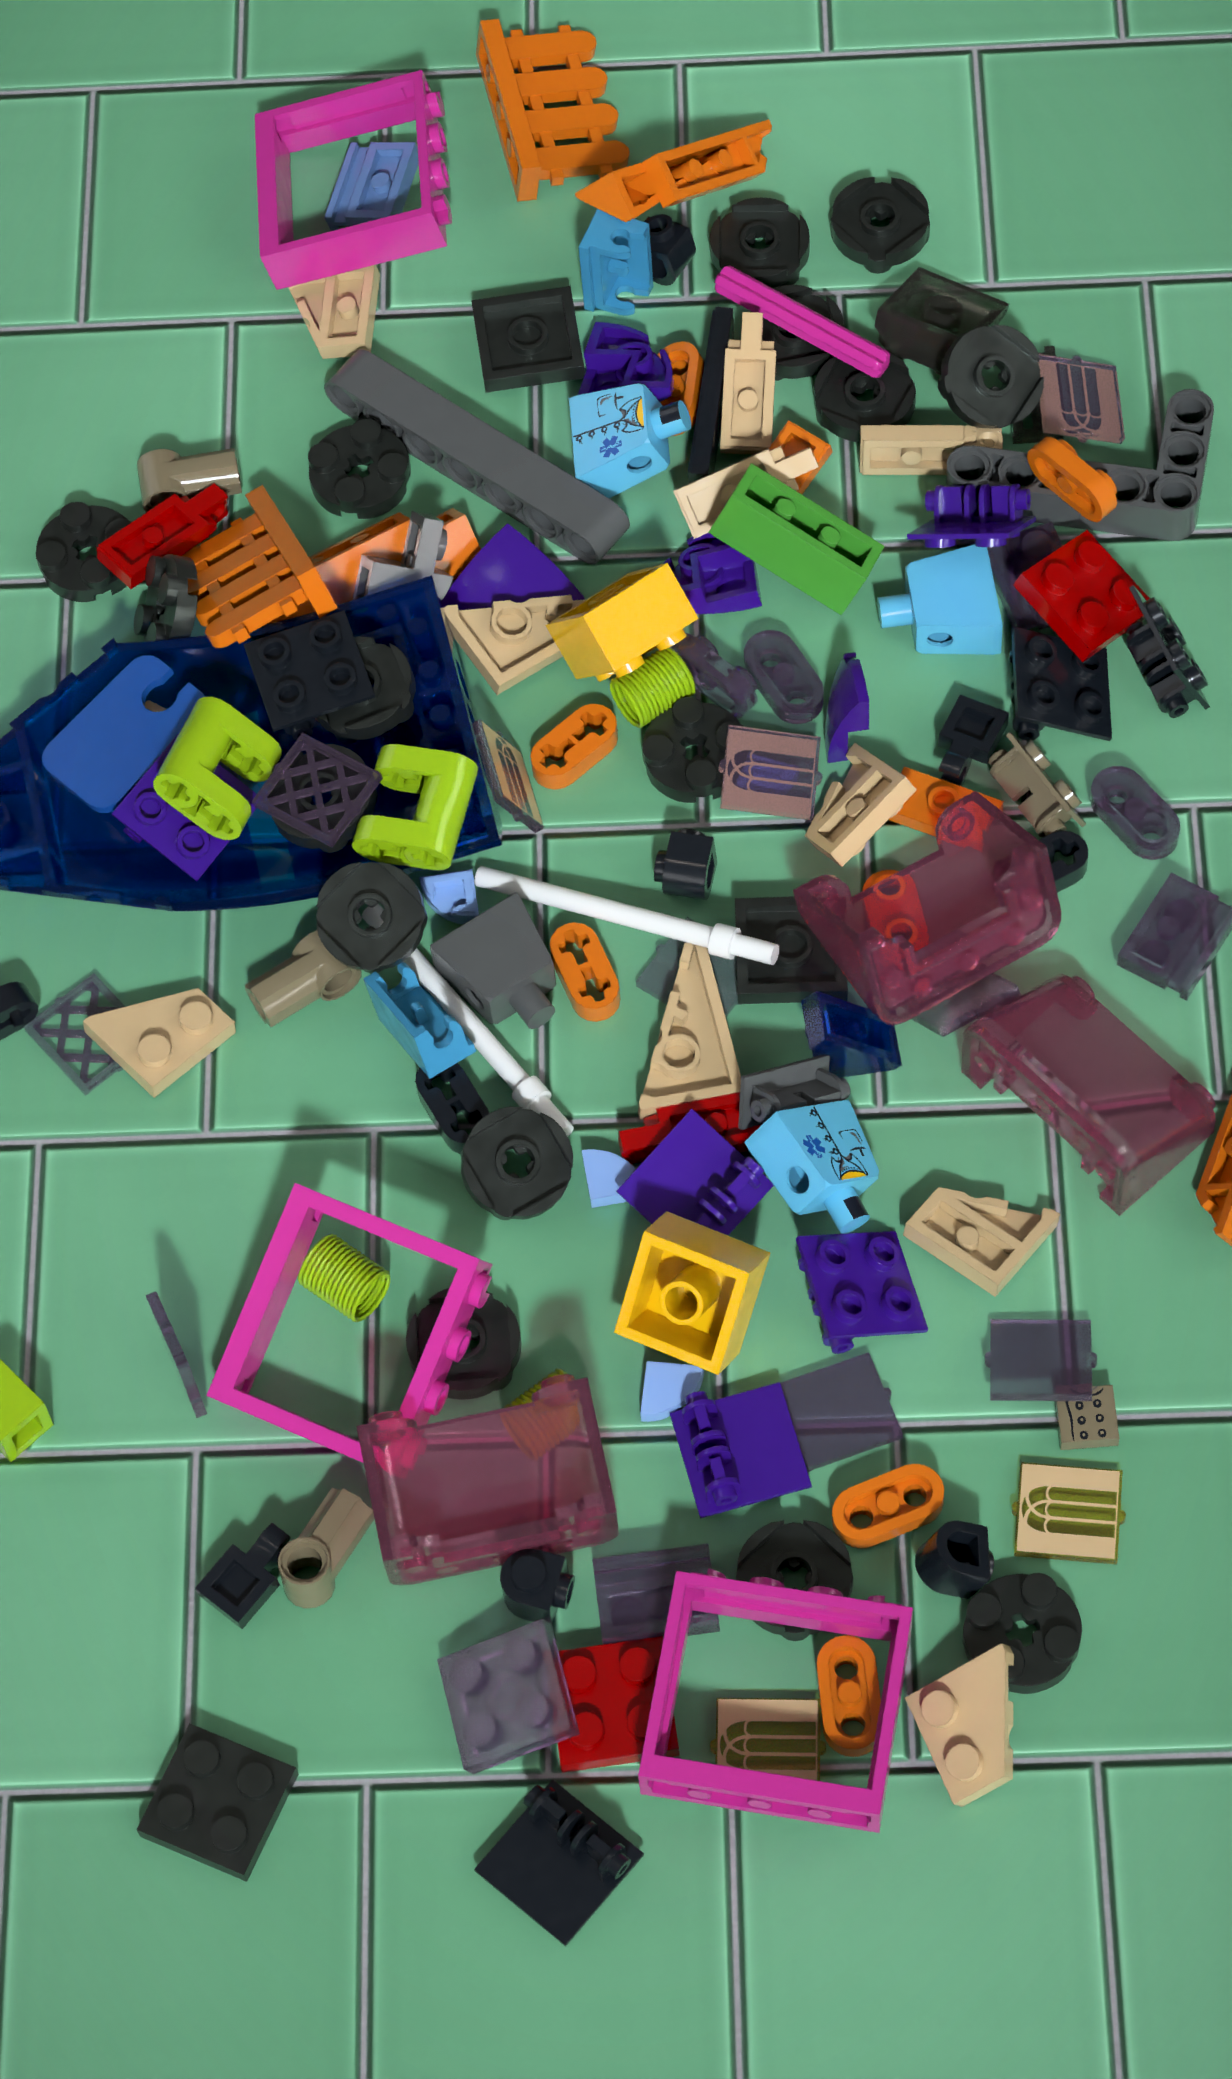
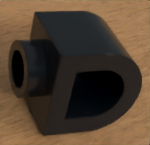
M665 214L648 216L644 222L649 223L653 281L660 285L668 286L675 282L696 253V246L689 227L672 221V218Z
M687 828L679 829L676 832L671 831L667 851H658L654 868V881L662 883L664 894L703 900L709 898L717 866L714 837L705 836L700 831Z
M950 1521L940 1527L919 1547L915 1555V1567L924 1584L935 1592L970 1599L991 1580L994 1569V1556L989 1550L987 1526L963 1521Z
M523 1549L509 1556L500 1572V1582L505 1604L515 1616L521 1619L553 1626L557 1609H567L574 1588L575 1576L568 1574L566 1557L538 1549Z

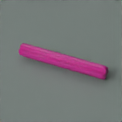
M724 266L717 275L715 290L722 296L752 312L763 313V318L873 378H880L884 371L887 370L890 364V353L882 347L732 266Z

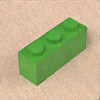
M752 463L708 532L840 615L843 614L866 581L885 547Z

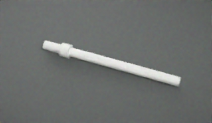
M480 866L475 874L474 882L477 887L507 895L517 893L522 899L706 947L709 954L729 960L739 956L774 965L779 955V944L742 935L740 928L717 923L712 927L485 866Z
M379 904L373 908L368 906L362 913V918L369 926L377 929L384 922L380 917L384 909ZM416 948L403 962L408 964L415 972L419 984L432 995L448 1015H451L458 1021L466 1036L473 1042L475 1048L513 1090L512 1099L518 1106L538 1114L541 1112L553 1118L568 1137L574 1127L550 1100L551 1092L537 1076L530 1077L420 950Z

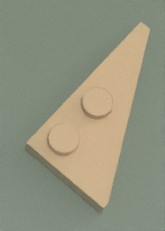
M572 595L530 598L522 603H516L511 600L493 601L491 608L458 610V605H448L441 609L440 620L496 695H499L563 657L545 625L585 600L573 601Z
M687 942L684 943L673 990L670 992L661 1023L659 1039L651 1058L645 1088L639 1100L638 1115L640 1120L655 1115L656 1108L740 1092L741 1074L706 947Z

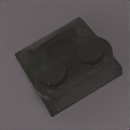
M919 267L880 306L874 326L879 332L878 339L880 344L887 351L901 359H910L927 366L941 376L942 362L952 343L961 335L976 328L998 325L1006 315L1009 303Z

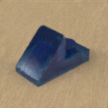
M818 991L801 1000L809 1049L812 1050L813 1057L823 1054L830 1056V1073L840 1078L891 1071L902 1066L893 1017Z

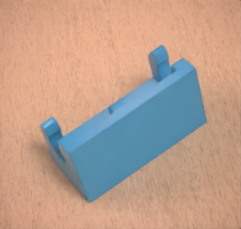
M597 209L579 245L584 309L594 312L595 308L622 316L633 315L635 313V305L629 301H620L617 299V296L622 292H631L637 296H649L653 288L649 223L636 219L624 222Z
M402 962L397 965L402 979L392 989H387L388 985L376 971L366 976L363 980L379 1020L429 1079L476 1052L473 1042L466 1036L462 1026L454 1017L446 1013L429 992L419 985L415 972L408 964Z

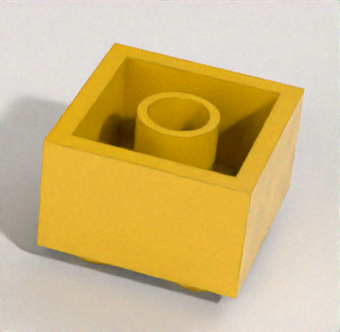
M668 563L624 575L545 626L576 680L595 676L597 681L600 682L614 674L619 678L639 668L645 663L641 655L655 648L662 651L678 643L687 636L683 628L699 618Z
M666 1211L643 1233L614 1333L719 1375L740 1353L771 1253Z

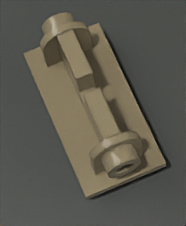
M1009 732L1006 736L1014 747L1008 752L1005 749L999 750L990 757L988 761L992 767L990 774L1014 802L1029 790L1033 793L1018 808L1034 827L1039 837H1045L1058 831H1066L1067 827L1064 824L1071 818L1081 827L1085 826L1086 823L1075 810L1082 803L1081 800L1062 778L1054 784L1044 770L1051 765V762L1032 740L1023 745Z

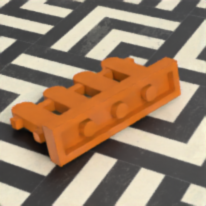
M499 19L480 20L476 57L517 202L536 200L539 180L549 179L551 186H558L564 184V178L598 175L600 179L612 171L627 167L630 155L627 145L617 140L604 141L603 138L604 135L612 134L616 130L619 116L618 111L612 105L606 103L593 104L592 99L604 95L607 86V75L598 67H582L581 62H587L594 57L597 44L595 36L584 30L572 31L570 25H560L556 33L523 35L522 29L510 30L509 37H504ZM558 64H566L567 69L534 72L533 67ZM518 68L519 73L515 74L514 69ZM576 100L578 106L545 109L543 103ZM524 105H528L529 110L525 111ZM587 137L589 143L556 146L554 140ZM534 142H539L540 148H536Z
M263 485L245 494L255 512L253 515L244 520L241 517L230 523V528L202 544L196 545L181 555L191 558L195 563L198 580L188 579V594L198 596L196 618L201 626L206 627L205 634L214 648H224L236 641L239 644L251 638L249 634L283 614L286 617L298 611L297 606L306 601L310 602L319 618L338 608L316 567Z

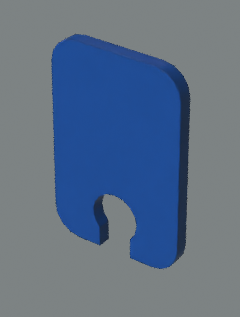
M153 655L137 657L46 746L42 754L43 766L55 780L92 810L98 813L113 812L176 735L180 733L197 700L205 696L188 682L178 692L176 701L168 709L160 712H152L146 709L145 700L149 692L155 687L163 685L174 672L167 664Z

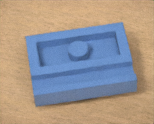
M357 142L350 143L324 216L331 231L338 230L339 226H353L402 213L419 164L418 147L415 142H370L369 147H359Z

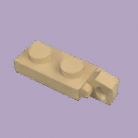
M742 312L741 340L729 339L728 348H725L720 453L755 455L768 449L772 444L776 350H774V341H762L763 313Z
M939 424L861 425L860 473L862 475H946L949 455L957 448L974 445L1003 449L1002 428H976L969 425Z
M781 446L770 451L766 449L673 490L693 538H698L709 532L751 463L797 491L799 487L795 477L819 467L812 449L808 447L785 457Z

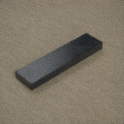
M715 307V310L712 311L688 467V484L715 471L722 421L725 348H728L729 339L734 340L733 308Z

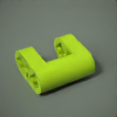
M202 697L197 700L153 780V787L165 802L210 835L223 840H233L242 833L251 815V806L248 800L213 774L220 761L247 780L263 782L272 775L282 756V749L272 736L230 704L215 697Z
M400 744L384 745L378 755L373 772L374 778L390 789L420 794L413 820L379 815L362 816L358 821L352 841V848L361 856L377 862L429 870L448 869L453 860L478 774L477 764L470 758L455 752Z

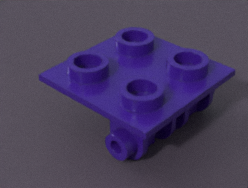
M973 484L966 485L965 491L964 485H937L935 490H927L925 495L926 510L934 511V519L908 533L907 540L924 539V545L927 548L955 546L956 539H975L976 547L1004 546L1007 544V538L1020 536V531L1036 522V516H1023V510L1030 509L1031 492L1029 489H1021L1020 484L993 485L991 487L989 484H982L979 491L978 515L977 492Z
M178 733L114 810L112 816L126 826L123 831L133 841L141 843L144 840L197 882L231 840L219 839L204 831L165 802L153 787V780L179 735ZM220 764L217 765L213 774L248 800L252 815L264 799Z
M691 1109L616 1192L651 1224L667 1211L729 1235L774 1185L763 1174L764 1170L750 1157L745 1158Z
M896 1231L797 1236L796 1242L801 1258L798 1260V1266L801 1271L805 1272L809 1285L807 1291L809 1299L816 1301L812 1306L814 1315L821 1317L820 1322L824 1331L822 1335L823 1344L830 1346L832 1353L840 1354L851 1350L854 1347L852 1341L854 1337L926 1333L928 1331Z
M780 1382L717 1400L708 1399L705 1391L693 1392L684 1398L686 1406L683 1409L670 1413L700 1519L812 1487Z

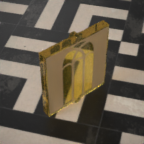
M1021 1462L1018 1501L1012 1504V1514L1017 1516L1014 1556L1117 1565L1119 1527L1125 1523L1126 1513L1120 1510L1123 1470Z
M717 1698L716 1739L710 1742V1751L716 1754L715 1764L820 1781V1755L826 1753V1743L820 1740V1699Z

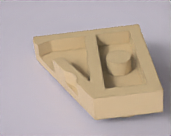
M376 265L288 287L322 359L351 357L359 349L371 352L380 282V272Z
M856 743L849 748L846 757L853 765L843 784L840 782L831 783L824 797L823 807L814 816L805 834V837L817 850L841 867L863 850L867 841L889 818L895 816L902 809L904 803L917 790L906 776Z
M199 988L91 1015L83 1020L84 1032L153 1098L236 1033L235 1021Z
M938 1187L906 1222L903 1236L996 1297L1058 1225L1060 1214L1055 1210L1047 1208L1042 1209L1041 1215L1007 1209L1009 1202L1007 1200L992 1197L974 1198L962 1191Z
M1003 1643L905 1697L953 1804L960 1807L971 1803L1013 1779V1749L1009 1743V1734L1013 1727V1702L1008 1700V1666H1014V1654L1011 1647Z

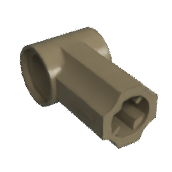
M234 448L181 457L173 450L156 449L145 453L137 461L142 504L145 512H148L173 494L180 498L187 496L191 499L213 483L227 495L242 493Z
M318 930L305 936L295 946L292 957L244 986L259 1016L265 1024L267 1023L270 1027H273L320 997L325 1001H331L344 996L358 984L362 971L350 968L332 956L321 942Z
M331 1488L300 1536L289 1541L282 1548L278 1557V1568L284 1592L288 1600L295 1606L316 1608L325 1604L332 1597L336 1576L375 1519L374 1510L367 1506L359 1496L344 1488L341 1490ZM306 1566L320 1569L310 1579L294 1577V1574L299 1569Z

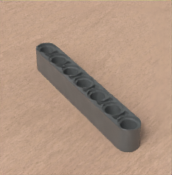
M364 349L357 350L324 385V390L329 400L344 414L356 421L361 419L377 421L382 429L392 432L402 441L410 455L587 564H597L630 527L629 518L625 512L611 499Z

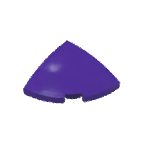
M595 322L584 351L587 371L578 395L639 383L646 385L658 401L661 402L670 397L673 391L674 377L670 359L664 349H660L661 358L654 353L649 346L648 335L639 330L620 324Z
M507 523L470 561L450 587L438 607L441 612V609L448 605H458V610L491 608L493 601L511 600L516 603H522L530 598L572 595V600L575 601L585 600V597L544 553Z
M709 533L695 539L692 536L687 540L689 547L680 554L679 564L675 568L671 558L666 559L663 563H668L696 614L728 613L762 606L755 562Z
M856 652L843 655L831 685L825 722L827 763L848 760L846 757L848 752V732L869 730V696L860 660L855 659Z

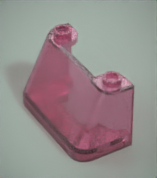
M977 791L951 804L938 818L935 832L939 850L855 896H851L847 884L835 875L826 874L816 877L793 890L798 911L805 923L868 1009L888 1025H898L912 1019L1036 950L1051 940L1059 929L1061 908L1047 847Z
M1058 974L980 1016L963 1032L961 1072L980 1089L992 1079H994L993 1088L998 1093L1003 1094L1009 1088L1082 1155L1081 1168L1088 1175L1095 1170L1105 1181L1106 1188L1100 1193L1099 1198L1119 1216L1214 1133L1216 1117L1213 1109L1216 1104L1209 1091L1197 1082L1190 1083L1104 1007L1095 998L1091 987L1078 976L1069 977L1065 974Z
M570 1374L549 1377L540 1383L541 1389L532 1394V1402L422 1426H417L414 1419L403 1418L401 1411H387L371 1416L368 1419L369 1424L356 1426L382 1559L391 1584L412 1585L503 1566L509 1556L523 1549H538L559 1554L603 1544L618 1536L617 1511L587 1377L575 1380L574 1375Z

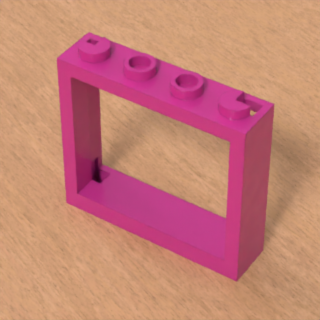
M422 70L255 114L260 258L276 290L447 246L446 225L452 224V213L448 199L443 194V189L450 187V181L445 162L441 158V153L447 152L446 137L441 124L438 122V118L444 117L445 110L440 91H431ZM416 120L422 208L294 241L290 153Z
M294 1183L206 1396L385 1473L405 1477L409 1468L413 1470L419 1454H424L427 1438L422 1435L430 1416L438 1415L445 1404L449 1392V1384L445 1383V1379L452 1362H459L469 1346L471 1330L467 1329L475 1307L478 1309L482 1308L490 1295L486 1291L492 1279L489 1273L493 1264ZM323 1214L457 1268L383 1450L249 1394Z
M709 1568L707 1574L676 1571L638 1773L640 1793L642 1795L880 1833L912 1631L913 1608L885 1602V1596L881 1595L870 1596L867 1600L843 1597L840 1591L825 1586H813L808 1591L784 1588V1584L780 1581L767 1577H753L749 1582L726 1579L723 1573ZM692 1611L890 1641L867 1789L666 1756Z

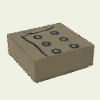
M1113 1385L1055 1389L1054 1399L1060 1450L1119 1445Z

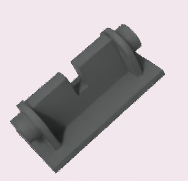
M828 1054L741 1076L738 1128L744 1130L762 1125L776 1111L845 1100L850 1095L849 1083L845 1078H839L829 1072L830 1055Z

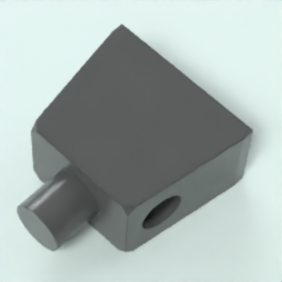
M517 893L512 894L430 945L434 968L454 991L489 1023L498 1024L517 1012L529 1029H535L544 1025L554 1015L555 1008L545 996L556 986L554 964L525 905Z

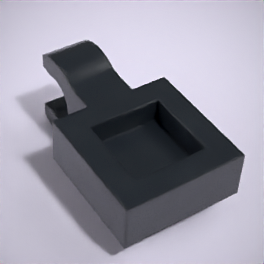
M960 695L939 733L938 747L948 750L939 766V771L943 772L940 779L962 786L972 759L988 764L1008 726L1009 712Z
M271 1523L246 1554L232 1544L195 1587V1590L200 1597L239 1628L243 1629L280 1586L277 1578L270 1571L278 1568L279 1554L291 1537L274 1523Z

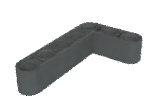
M1196 389L1181 390L1170 398L1166 411L1157 470L1084 460L1095 470L1099 469L1107 473L1117 488V493L1115 494L1117 498L1116 508L1099 522H1092L1083 517L1040 482L1029 466L1026 452L974 445L957 448L949 455L947 460L946 486L964 485L965 491L966 485L973 484L977 492L978 515L979 491L982 484H989L990 487L993 485L1020 484V486H1025L1021 487V489H1029L1031 492V506L1029 510H1023V516H1036V522L1034 523L1167 541H1180L1189 537L1197 525L1211 439L1214 404L1207 394Z

